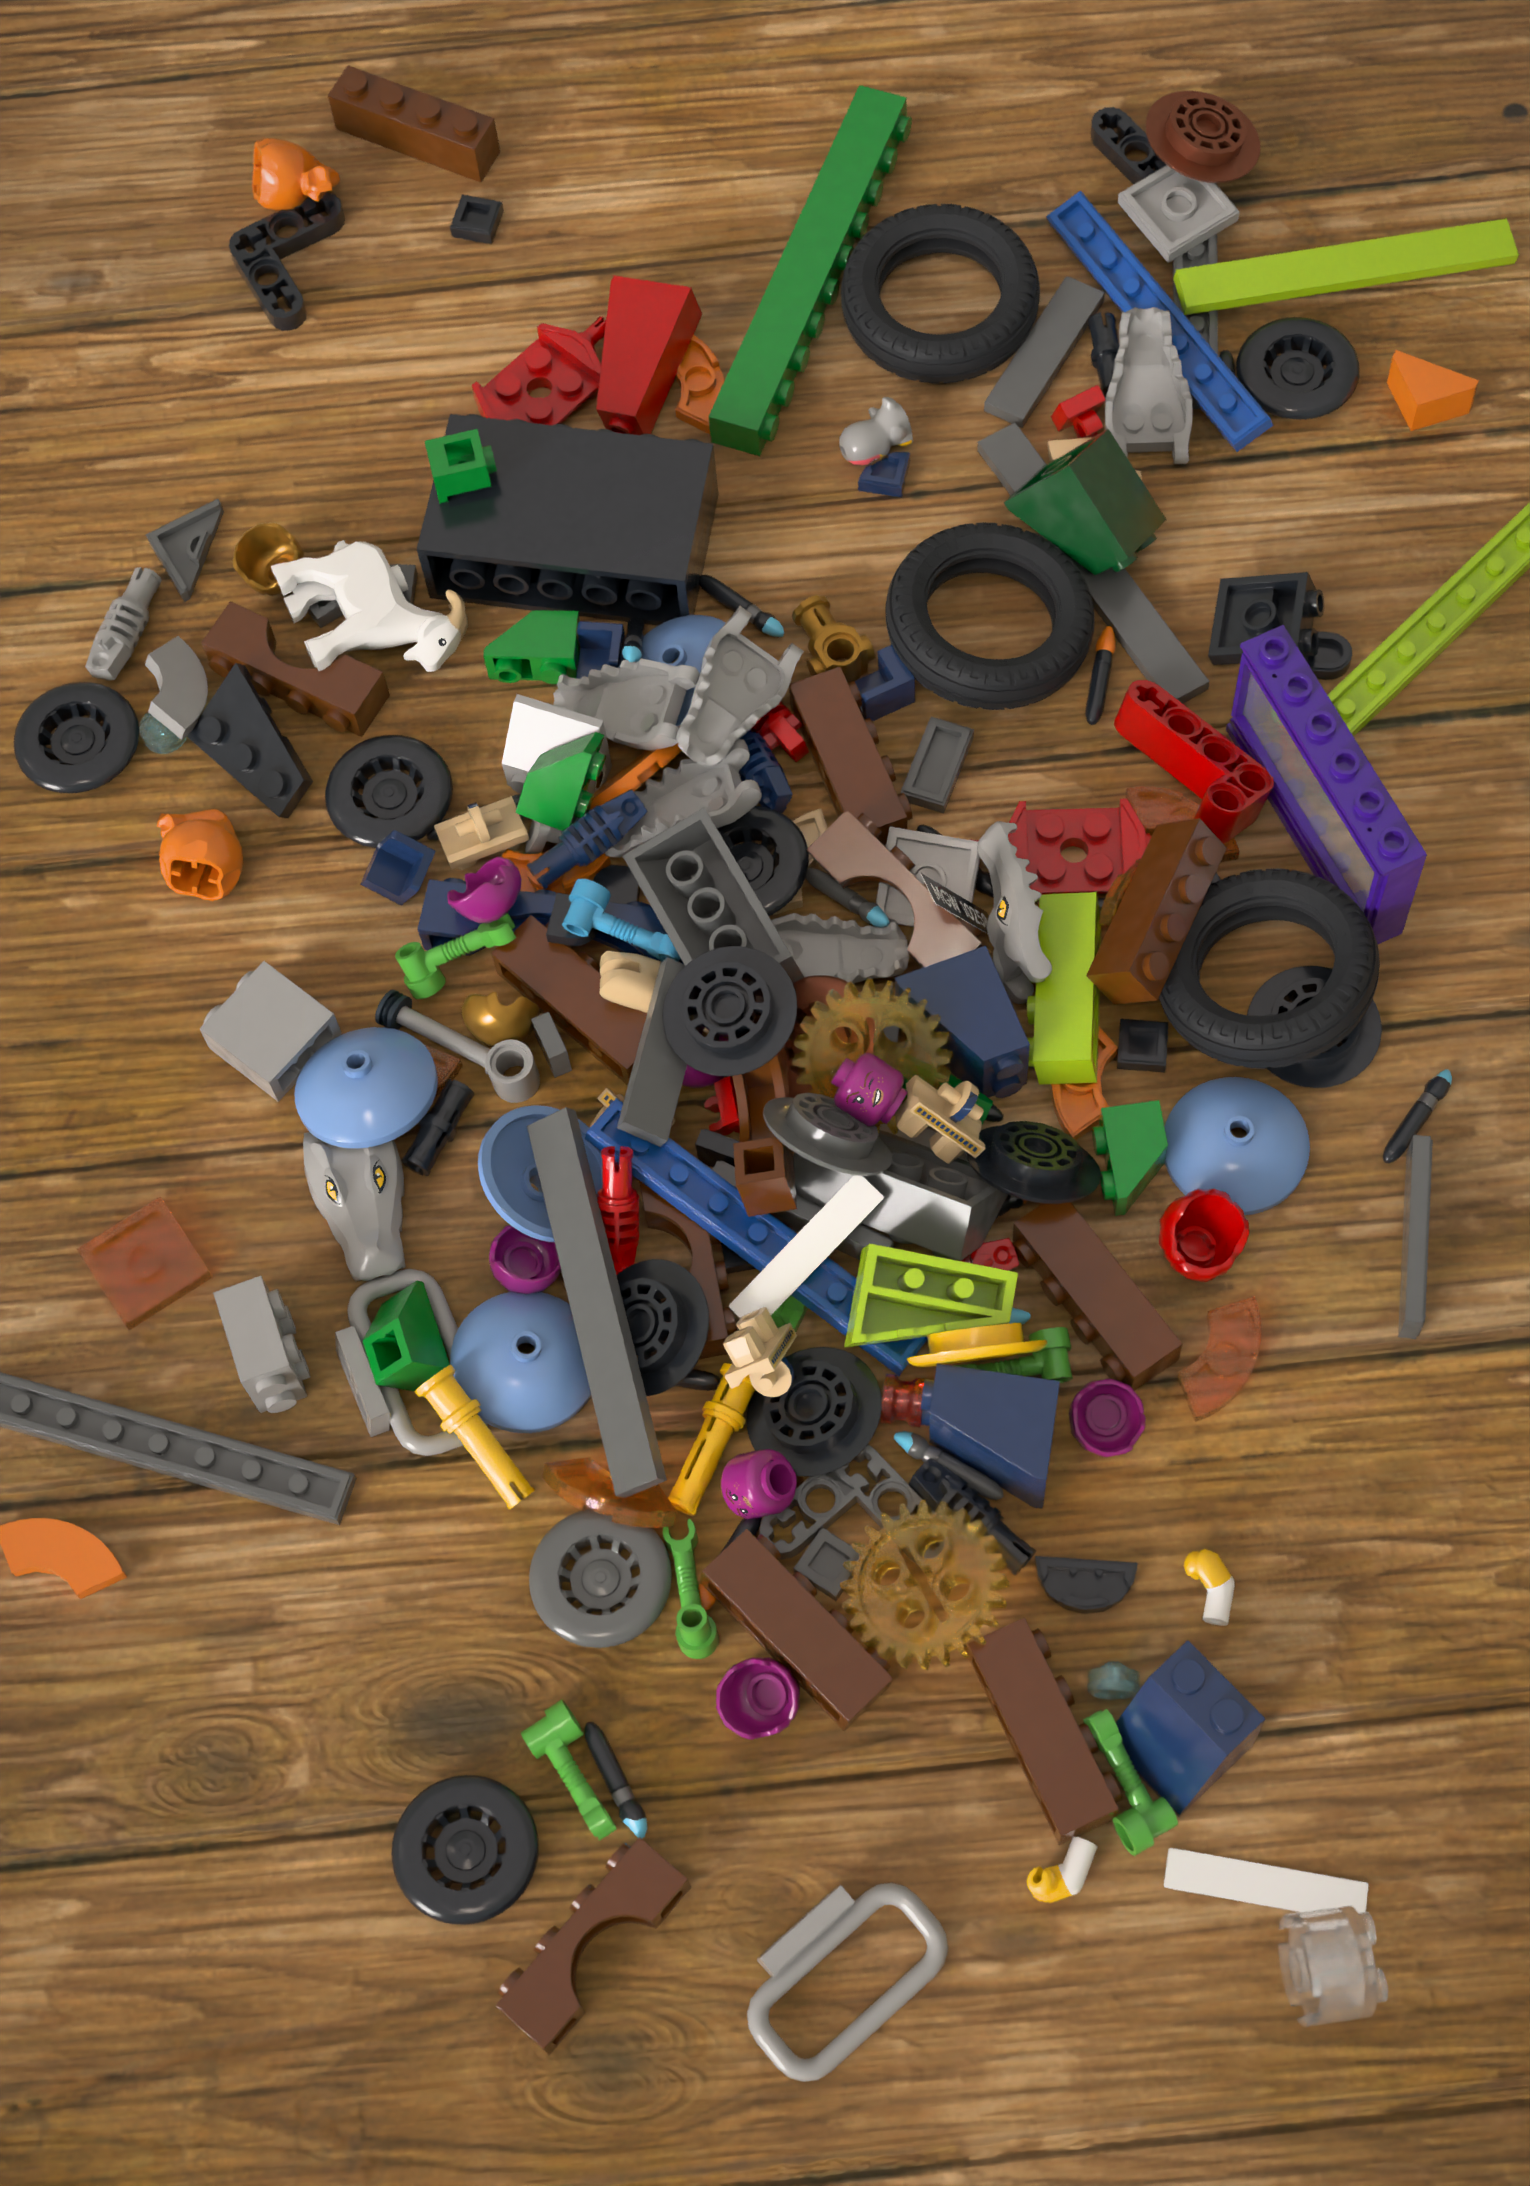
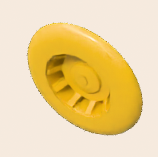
M1022 1323L973 1327L927 1335L929 1354L906 1359L911 1365L917 1367L988 1360L1037 1352L1047 1345L1048 1340L1024 1342Z

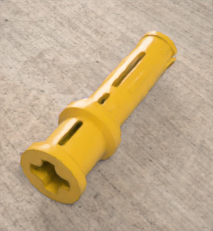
M724 1363L719 1371L723 1377L712 1400L704 1403L702 1416L705 1420L666 1500L670 1507L690 1516L696 1515L704 1492L710 1483L732 1433L738 1432L739 1429L743 1428L746 1422L743 1414L753 1392L756 1391L751 1384L749 1375L743 1379L739 1386L730 1388L724 1377L732 1365L729 1363Z
M450 1364L418 1387L415 1393L418 1397L425 1396L442 1420L440 1427L444 1432L447 1431L449 1434L455 1432L510 1510L521 1500L509 1483L515 1486L523 1499L534 1492L535 1488L529 1484L478 1415L482 1411L479 1407L481 1404L477 1399L471 1400L453 1376L456 1370Z

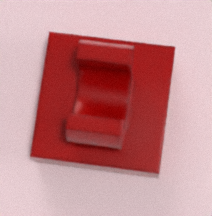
M1096 385L1061 402L1051 415V419L1058 432L1073 425L1078 438H1093L1098 435L1097 431L1103 429L1102 422L1096 413L1106 399L1100 387Z
M728 1076L714 1083L716 1096H712L704 1102L705 1109L715 1113L720 1112L721 1116L719 1121L709 1125V1130L724 1136L731 1134L733 1131L740 1134L739 1113L733 1077Z

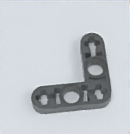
M867 1445L854 1460L859 1463L865 1459L869 1461L867 1464L868 1474L876 1483L879 1482L883 1475L887 1479L878 1483L869 1496L864 1494L869 1491V1482L859 1473L850 1477L848 1475L850 1472L848 1463L844 1467L828 1474L809 1477L796 1488L795 1497L790 1506L779 1514L765 1516L759 1529L760 1534L772 1542L774 1538L772 1527L778 1524L780 1527L786 1528L796 1520V1513L791 1509L798 1506L803 1518L812 1526L807 1529L803 1520H801L791 1531L793 1542L787 1544L782 1539L776 1543L772 1542L781 1554L780 1559H790L804 1550L814 1540L822 1527L825 1529L829 1528L852 1506L858 1503L910 1560L926 1567L936 1565L944 1560L950 1547V1535L947 1526L870 1445ZM823 1488L833 1493L836 1500L831 1510L826 1513H816L809 1509L806 1500L813 1490ZM887 1492L900 1493L907 1501V1508L899 1516H886L878 1508V1501L882 1495ZM916 1512L921 1514V1516L916 1518V1526L926 1535H930L933 1532L938 1534L936 1537L937 1549L934 1551L927 1546L921 1550L916 1548L918 1536L909 1525L904 1533L898 1531V1529L906 1526L912 1520Z

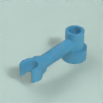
M588 879L576 880L569 896L571 905L562 923V926L567 931L577 936L588 937L591 929L594 928L621 940L624 939L625 942L628 941L630 944L633 943V945L646 950L648 954L662 962L667 957L679 962L680 956L667 934L653 933L644 928H638L637 925L634 926V924L625 922V920L620 918L617 919L615 916L604 912L611 898L610 891L604 886Z

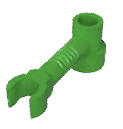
M507 913L496 921L482 923L478 929L427 951H424L419 942H411L402 946L396 952L395 958L405 973L404 983L413 998H428L442 989L446 983V978L439 968L440 965L482 947L502 946L513 941L516 938L512 931L515 925L509 914Z
M1047 1328L1030 1334L1029 1341L1048 1340L1047 1345L1043 1349L1033 1352L1031 1356L979 1365L963 1364L954 1366L1020 1376L1041 1374L1042 1379L1060 1381V1384L1073 1379L1068 1351L1072 1349L1068 1328Z
M688 1519V1535L682 1540H675L671 1537L668 1524L665 1523L663 1537L668 1550L672 1552L681 1603V1609L676 1617V1638L684 1655L692 1659H703L710 1656L718 1647L719 1634L714 1620L707 1615L706 1610L701 1604L694 1560V1548L698 1543V1535L694 1523Z
M561 1699L544 1710L546 1716L522 1731L521 1735L536 1759L547 1754L554 1768L558 1770L557 1773L560 1774V1778L563 1779V1783L568 1787V1791L577 1804L590 1831L600 1841L615 1831L617 1827L589 1783L586 1782V1778H584L581 1770L578 1769L579 1766L576 1765V1761L573 1760L574 1758L568 1750L567 1746L583 1736L584 1732L570 1708Z
M1108 1709L1104 1711L1099 1710L1083 1719V1722L1088 1725L1099 1750L1104 1753L1108 1763L1113 1768V1772L1118 1777L1117 1780L1123 1787L1122 1789L1125 1791V1795L1131 1805L1128 1810L1113 1817V1824L1125 1848L1130 1854L1136 1856L1154 1845V1838L1176 1827L1178 1820L1172 1807L1164 1797L1152 1801L1145 1785L1139 1779L1140 1776L1137 1774V1770L1134 1769L1135 1766L1129 1760L1130 1757L1122 1744L1123 1739L1113 1716Z

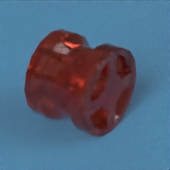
M886 1374L880 1423L892 1424L896 1420L906 1421L910 1427L921 1428V1401L926 1378L916 1377L909 1382L901 1381L897 1375Z

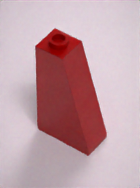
M613 276L610 283L596 410L605 429L615 433L632 435L652 433L678 372L677 369L683 361L702 316L701 309L691 287Z

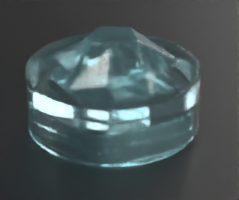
M149 712L141 719L139 725L140 735L147 748L155 753L166 754L174 752L184 744L187 738L186 736L181 740Z
M1109 1661L1100 1668L1088 1671L1087 1691L1092 1696L1104 1699H1128L1135 1697L1140 1690V1672L1127 1668L1119 1661Z

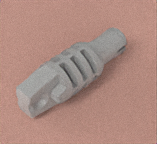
M141 567L135 568L125 593H123L122 597L112 601L110 609L107 611L105 619L102 621L100 629L95 636L85 666L92 677L115 680L127 660L132 656L134 647H136L139 637H141L144 627L149 621V603L162 581L160 576L153 570L148 568L142 570Z

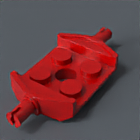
M599 316L584 332L579 333L553 325L539 324L537 326L539 338L484 387L477 381L472 384L474 399L481 416L500 420L520 419L528 423L544 425L561 424L599 388L601 363L596 355L595 345L605 336L606 319L604 320V317ZM537 388L551 390V393L545 398H533L530 396V393Z
M1127 798L1120 799L1119 808L1026 810V801H1019L1009 823L1017 825V830L1014 833L1008 834L1009 842L1017 847L1016 857L1029 860L1030 863L1025 868L1026 871L1038 876V879L1029 888L1040 892L1041 895L1087 892L1125 893L1152 837L1150 833H1145L1143 824ZM1074 846L1083 849L1087 856L1084 860L1074 863L1065 860L1061 853L1067 847Z

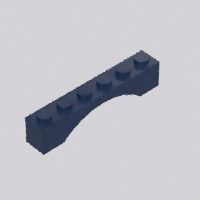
M447 878L444 881L429 879L417 929L424 950L443 945L453 939L456 940L457 937L460 938V936L478 929L479 925L482 924L463 917L448 904V892L456 890L457 892L464 893L466 881L457 878ZM537 890L535 893L520 891L514 905L508 911L515 925L512 931L514 932L530 915L544 926L549 923L557 893L550 890ZM632 901L627 904L608 902L604 912L615 916L617 919L620 918L625 920V922L634 924V926L637 925L638 928L641 927L653 933L667 934L649 904L639 901ZM598 931L593 939L619 952L639 954L658 960L656 957L648 954L646 950L633 945V943L630 944L628 941L625 942L624 939L621 940L602 931ZM482 947V948H480V949H478V950H475V951H473V952L470 951V953H466V955H467V956H471V955H473L474 953H476V952H478V951H480V950H482V949H484V948H486V947Z

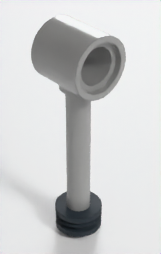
M394 989L388 991L381 999L375 1014L376 1023L384 1025L386 1028L397 1030L404 1026L485 1067V1073L489 1075L494 1090L501 1099L511 1103H519L528 1100L537 1092L540 1085V1074L531 1050L523 1042L504 1040L489 1049L413 1010L412 999ZM510 1067H523L521 1072L515 1076H503L504 1072Z

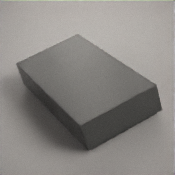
M930 717L900 794L904 793L910 804L944 814L973 741L974 729Z

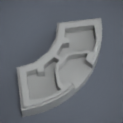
M177 636L149 653L145 666L156 677L160 690L159 694L151 701L148 712L182 740L194 729L204 710L208 695V684L200 660L188 644Z

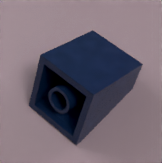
M986 946L895 977L896 1009L903 1010V1030L953 1075L963 1082H971L978 1088L979 1092L988 1098L996 1096V1098L1011 1096L1018 1092L1023 1085L1027 1084L1030 1044Z
M937 1364L935 1380L925 1379L921 1401V1425L929 1426V1443L990 1477L1001 1488L1031 1507L1043 1509L1060 1381Z
M1187 1640L1149 1676L1116 1721V1724L1123 1739L1122 1744L1130 1757L1129 1760L1135 1766L1134 1769L1137 1770V1774L1159 1797H1164L1175 1814L1180 1817L1254 1745L1265 1717Z

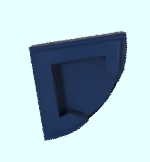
M893 452L888 454V458L882 459L872 466L868 465L860 475L858 491L902 498L910 464V452Z

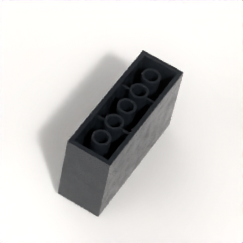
M450 414L445 436L478 429L482 447L491 445L497 472L489 473L491 487L447 496L448 502L439 504L433 481L417 545V553L429 598L448 600L446 591L450 589L458 593L465 603L531 611H578L581 617L628 622L633 616H639L643 619L644 624L656 626L677 617L694 615L700 589L699 578L703 574L719 496L713 444L703 443L696 439L676 440L659 438L652 434L632 435L615 433L608 429L588 430L571 428L564 424H535L520 419H491L477 414L466 416Z

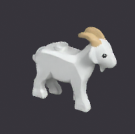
M343 540L336 544L334 552L328 556L320 558L304 557L271 566L283 596L293 591V594L283 599L294 624L306 615L311 605L319 601H337L346 618L334 630L304 641L310 659L318 671L330 666L335 658L345 651L359 649L378 650L418 642L404 653V659L406 661L416 660L421 663L426 671L434 672L456 651L468 628L465 604L458 593L450 589L446 591V597L450 602L448 606L451 610L446 616L414 606L407 602L402 593L408 590V586L399 565L390 567L382 550L367 542L356 541L352 544H346Z

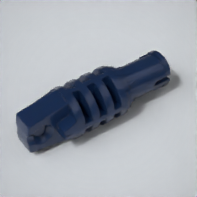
M749 730L744 736L739 738L746 742L750 754L749 760L738 771L741 781L754 780L758 783L762 793L761 800L759 801L762 807L784 813L793 793L788 785L783 768L778 763L775 755L772 754L762 735Z
M632 790L619 795L601 806L597 805L563 830L561 836L558 837L560 842L534 862L529 863L527 868L533 876L546 867L548 868L545 874L536 879L545 890L551 883L574 866H588L620 842L648 811Z

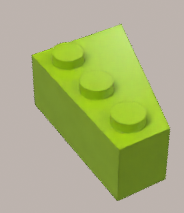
M869 1243L861 1251L844 1348L927 1337L929 1334L952 1330L1008 1324L1011 1318L1018 1273Z

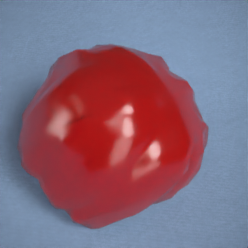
M1198 1188L1189 1192L1186 1196L1176 1198L1168 1205L1159 1219V1245L1163 1249L1164 1257L1169 1261L1173 1270L1190 1280L1208 1282L1226 1274L1232 1267L1235 1259L1244 1250L1249 1237V1222L1244 1216V1211L1236 1202L1231 1200L1226 1192L1216 1189Z

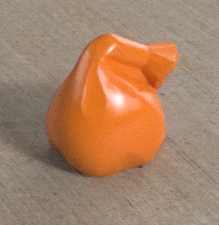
M262 138L255 143L252 176L253 196L258 203L267 209L274 211L292 209L302 204L308 197L314 201H319L327 191H331L340 182L339 174L334 169L322 164L311 152L298 144L276 138Z
M208 809L187 814H161L157 822V827L161 828L160 833L163 837L159 860L161 873L169 888L179 894L196 896L210 901L228 896L239 881L243 869V851L227 815L218 809Z

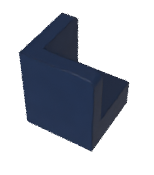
M578 622L577 633L580 654L576 679H581L582 676L588 677L590 670H601L604 664L620 668L621 661L625 660L622 654L625 642L623 624Z
M892 645L878 650V671L854 681L861 695L862 707L859 709L864 719L871 718L872 721H875L915 702V678L900 660Z
M393 830L377 845L360 885L399 905H403L419 891L436 851L399 831Z

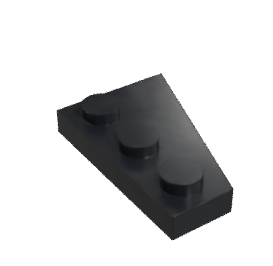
M235 663L200 715L194 729L187 737L278 817L288 819L313 783V780L289 739L280 733L270 715L272 710L267 701L258 695L250 680L253 677L246 665Z

